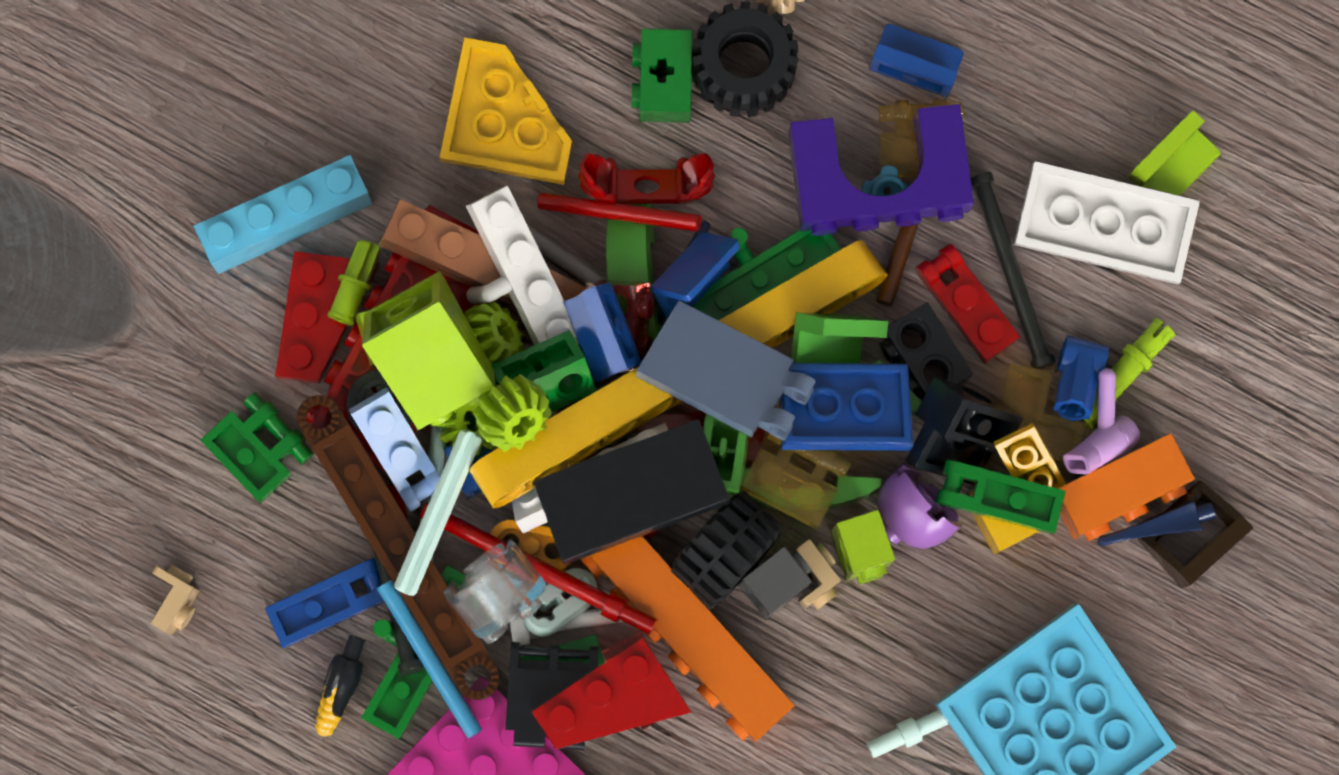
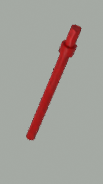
M429 502L424 505L420 518H423ZM450 514L444 528L445 531L602 610V616L616 623L621 620L649 635L652 633L658 619L629 605V599L615 592L609 595Z

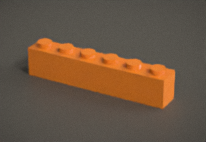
M643 536L580 559L581 563L596 579L603 574L614 588L609 591V594L615 592L629 599V605L658 619L650 635L645 633L646 636L654 644L660 639L672 651L667 656L668 660L683 676L689 671L701 684L696 691L710 707L714 709L719 704L726 711L730 718L725 723L741 741L749 737L753 743L756 742L795 706L698 597L671 572L670 566Z

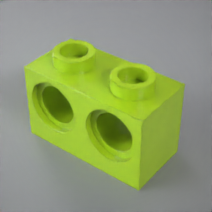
M879 510L836 523L830 531L846 581L857 578L859 585L882 578L884 574L888 573L886 568L895 561V557Z

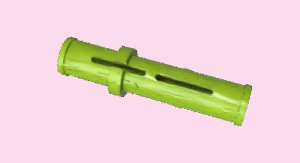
M1154 318L1133 345L1127 344L1122 349L1123 356L1111 368L1116 375L1115 402L1142 371L1147 373L1153 365L1151 361L1176 336L1168 325L1163 329L1162 325L1164 322L1162 320ZM1098 384L1093 410L1089 419L1078 420L1079 423L1083 420L1085 422L1083 426L1089 430H1092L1098 422Z

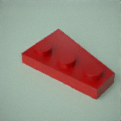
M294 251L275 374L277 379L320 384L348 326L329 318L327 314L331 310L341 284L338 277L341 274H345L351 258ZM376 262L369 283L371 279L374 278L380 266L379 262Z
M641 638L533 710L532 714L555 749L688 714L692 711L645 639Z

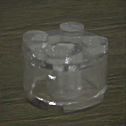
M508 540L506 548L500 543L469 564L463 570L466 575L465 581L458 586L453 580L444 592L445 599L476 637L482 638L486 644H490L506 632L508 628L506 625L518 615L523 620L540 608L542 601L539 599V596L546 589V581L514 541Z

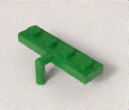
M735 228L731 232L730 238L737 239L740 249L734 254V257L740 264V267L717 280L696 302L693 308L716 320H720L841 250L832 234L813 236L811 230H799L755 257L746 244L747 232L743 228Z
M447 565L441 576L468 619L486 587ZM378 620L373 626L374 633L397 647L392 625L386 620ZM397 653L361 719L401 740L433 681L426 669L411 675H399L397 666L401 664L399 653Z

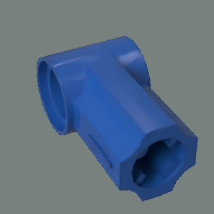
M1070 335L1065 337L1057 363V371L1061 373L1053 410L1057 411L1062 419L1073 422L1089 419L1093 410L1098 376L1100 371L1105 369L1109 346Z

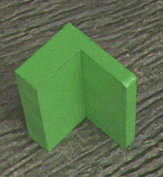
M796 312L791 358L794 359L793 363H860L863 337L887 338L889 321L861 315Z

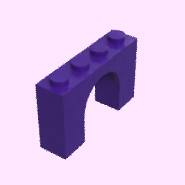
M960 104L917 109L913 122L919 159L918 176L907 189L890 196L866 194L855 188L846 179L839 164L833 118L791 122L788 137L800 231L811 230L813 236H824L836 233L837 227L853 226L854 231H868L879 228L880 222L896 221V226L903 227L919 224L922 222L921 218L938 216V221L940 222L956 221L964 218L963 213L970 211L974 200Z

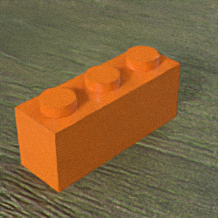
M1172 433L1058 488L1066 491L1060 515L1073 540L1085 535L1089 542L1111 531L1108 523L1121 516L1128 523L1148 513L1149 510L1146 504L1161 498L1162 502L1167 504L1187 494L1184 485L1195 480Z

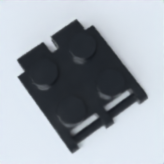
M511 642L505 730H514L513 746L545 748L546 734L532 714V711L598 668L599 646H590V650L559 649V644H550V648L521 647L520 642ZM520 655L550 657L549 661L519 660ZM559 657L589 659V663L559 662ZM585 742L559 749L584 750Z

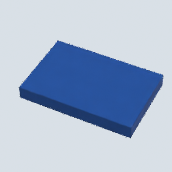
M793 363L790 372L806 374L816 382L813 386L814 391L806 405L794 401L785 394H782L780 397L779 408L795 416L792 423L793 428L785 441L781 440V450L910 451L912 449L913 434L908 364Z

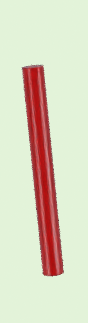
M540 193L537 201L538 209L689 231L698 232L702 224L701 215L608 203L548 193Z

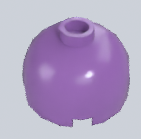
M902 463L882 484L878 495V510L884 520L883 524L888 539L894 544H898L902 540L910 547L920 549L938 546L962 527V524L957 523L960 518L953 508L944 507L935 502L938 489L933 484L927 486L925 483L917 481L922 475L921 472L908 463Z

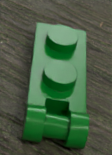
M946 460L943 470L946 479L943 489L938 490L935 501L937 504L1052 535L1056 532L1066 491L965 463ZM963 480L976 483L972 497L960 494Z

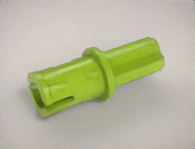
M359 240L356 243L345 274H341L338 277L341 284L331 310L327 314L329 318L353 326L364 293L371 290V286L368 283L381 252V248L375 243L367 240Z

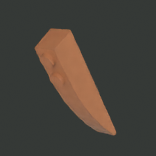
M399 200L379 242V246L436 272L440 271L443 275L470 287L487 285L500 278L479 234L404 200ZM549 269L564 301L580 295V292L588 289ZM509 293L498 298L515 307Z

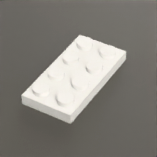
M1035 161L1032 164L1013 245L1169 283L1180 284L1200 201Z

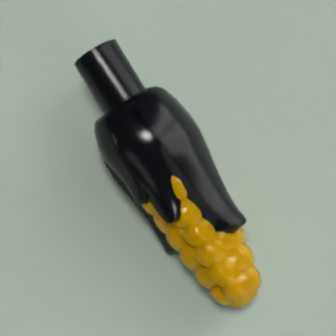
M350 634L343 654H336L329 664L326 679L323 683L325 686L318 708L319 714L316 717L317 722L315 724V729L320 736H329L333 733L359 684L363 672V663L359 661V657L366 641L363 638Z

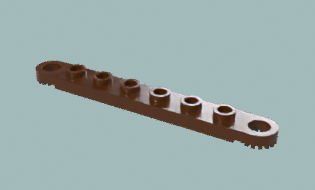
M315 395L308 397L301 403L297 411L298 425L395 584L416 534L338 405L326 396ZM325 406L330 410L332 420L326 428L316 430L308 425L307 414L311 408ZM431 560L417 593L414 596L402 592L400 594L458 690L465 697L472 700L486 699L498 687L499 671ZM475 665L485 667L491 676L489 685L481 691L469 689L464 680L466 671Z

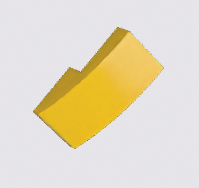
M1033 423L994 441V445L1011 476L1057 489L1066 485L1060 469Z

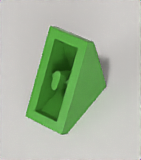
M706 414L703 431L727 492L739 493L746 468L749 436Z

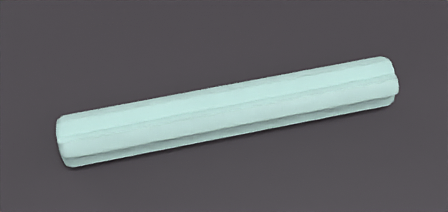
M462 429L457 436L395 581V589L404 594L414 596L419 589L480 446L481 437L478 434Z

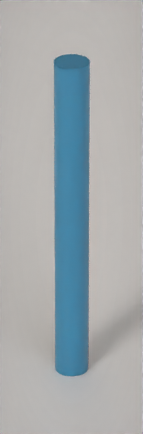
M392 579L376 588L466 737L469 739L482 731V727L400 592L395 589Z

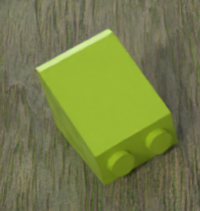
M440 271L365 313L362 346L418 430L429 424L437 426L444 423L453 415L454 410L467 403L469 405L478 404V398L487 395L491 391L490 385L495 386V371Z

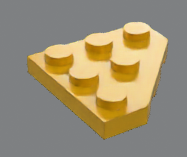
M464 37L439 157L440 162L564 185L572 149L571 138L550 112L548 105L530 79L523 73L506 45Z

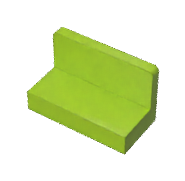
M1192 110L1127 178L1136 186L1180 196L1220 156L1221 152L1198 130L1205 121Z

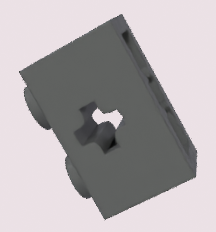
M783 547L741 581L739 587L766 620L808 587L812 582L808 577V573L812 570L796 550L790 554Z

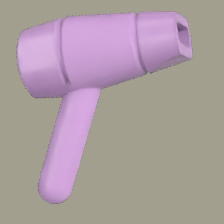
M1109 368L1101 370L1098 376L1097 428L1081 444L1063 456L1064 465L1069 473L1089 474L1125 456L1140 441V431L1133 420L1123 415L1115 417L1116 375Z

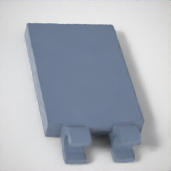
M681 301L677 302L636 371L637 378L750 437L753 436L757 427H760L783 441L786 440L793 428L792 423L795 416L788 411L775 408L782 394H785L794 401L806 405L814 391L813 386L816 382L806 374L790 372L794 359Z

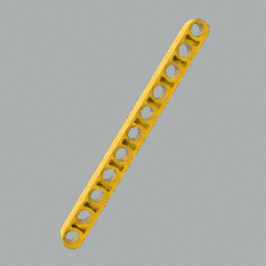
M859 240L718 321L773 349L793 337L796 312L833 314L879 286L886 279L887 273L864 240ZM637 367L545 421L547 428L537 432L535 441H526L520 450L514 446L506 452L497 448L474 463L469 472L493 509L499 508L534 489V480L575 465L682 401L637 378Z

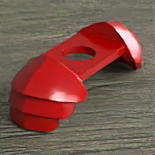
M587 153L580 163V173L578 175L581 181L580 187L585 194L598 201L620 204L680 205L691 203L710 193L714 186L713 181L715 178L714 164L707 153L694 154L689 159L680 158L677 161L676 169L617 170L616 161L613 158L604 159L599 154ZM642 180H651L656 182L659 188L652 193H642L635 188V185Z

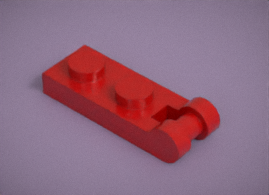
M951 243L941 248L939 256L931 262L925 260L915 267L919 278L984 364L1020 338V335L964 263L961 254ZM949 269L956 279L945 286L940 279V275Z

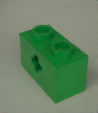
M642 29L641 43L633 42L632 68H641L640 83H632L631 108L640 109V122L690 123L692 30ZM657 70H666V83L657 82Z

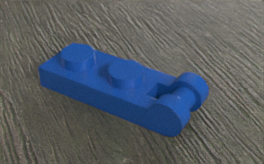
M375 558L360 563L266 607L265 610L282 648L285 649L370 608L385 603L376 589L381 586ZM364 580L369 593L357 598L351 584Z

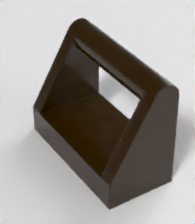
M1200 480L1187 491V494L1181 496L1164 512L1189 500L1191 502L1194 501L1195 506L1202 500L1205 503L1211 502L1215 514L1225 524L1217 534L1183 564L1157 542L1164 535L1137 538L1181 588L1194 583L1254 528L1242 514Z

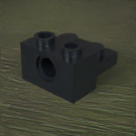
M934 376L915 413L917 417L924 421V424L905 460L914 468L945 477L946 475L943 474L946 460L957 461L984 469L992 452L998 453L994 441L1017 431L1024 417L994 395ZM963 480V482H965V483H969V484H972V485H975V484H976L975 482H972V481Z

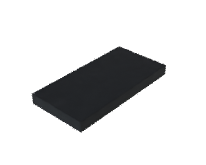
M699 419L533 481L564 565L730 503Z

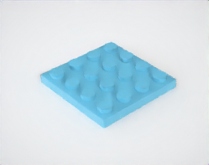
M1077 603L1072 604L934 703L983 775H1139L1177 748L1088 616Z

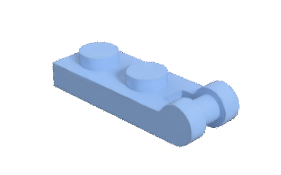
M384 388L350 408L349 412L409 511L412 512L422 506L420 501L433 494L440 476L388 389ZM421 470L425 479L410 487L406 478Z

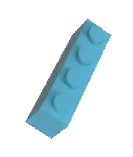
M351 155L196 224L194 228L211 265L220 274L368 207L373 203Z

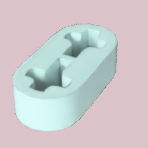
M573 568L566 571V573L597 588L594 576L587 570ZM548 584L527 601L523 615L524 625L534 635L540 637L550 636L587 610L591 605L573 595L565 599L564 597L567 596V592ZM553 605L556 606L552 611L550 621L545 617L539 620L535 618L537 608L544 612Z

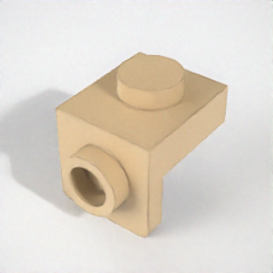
M809 539L798 547L796 551L810 566L812 571L808 574L817 584L818 588L803 598L799 604L803 609L813 604L818 610L838 595L833 587L839 584L841 579L831 568L836 562L822 543L815 546Z
M171 564L167 571L156 566L152 574L173 585L150 624L167 634L173 635L176 629L182 631L191 620L195 608L191 605L200 590L189 585L194 577Z

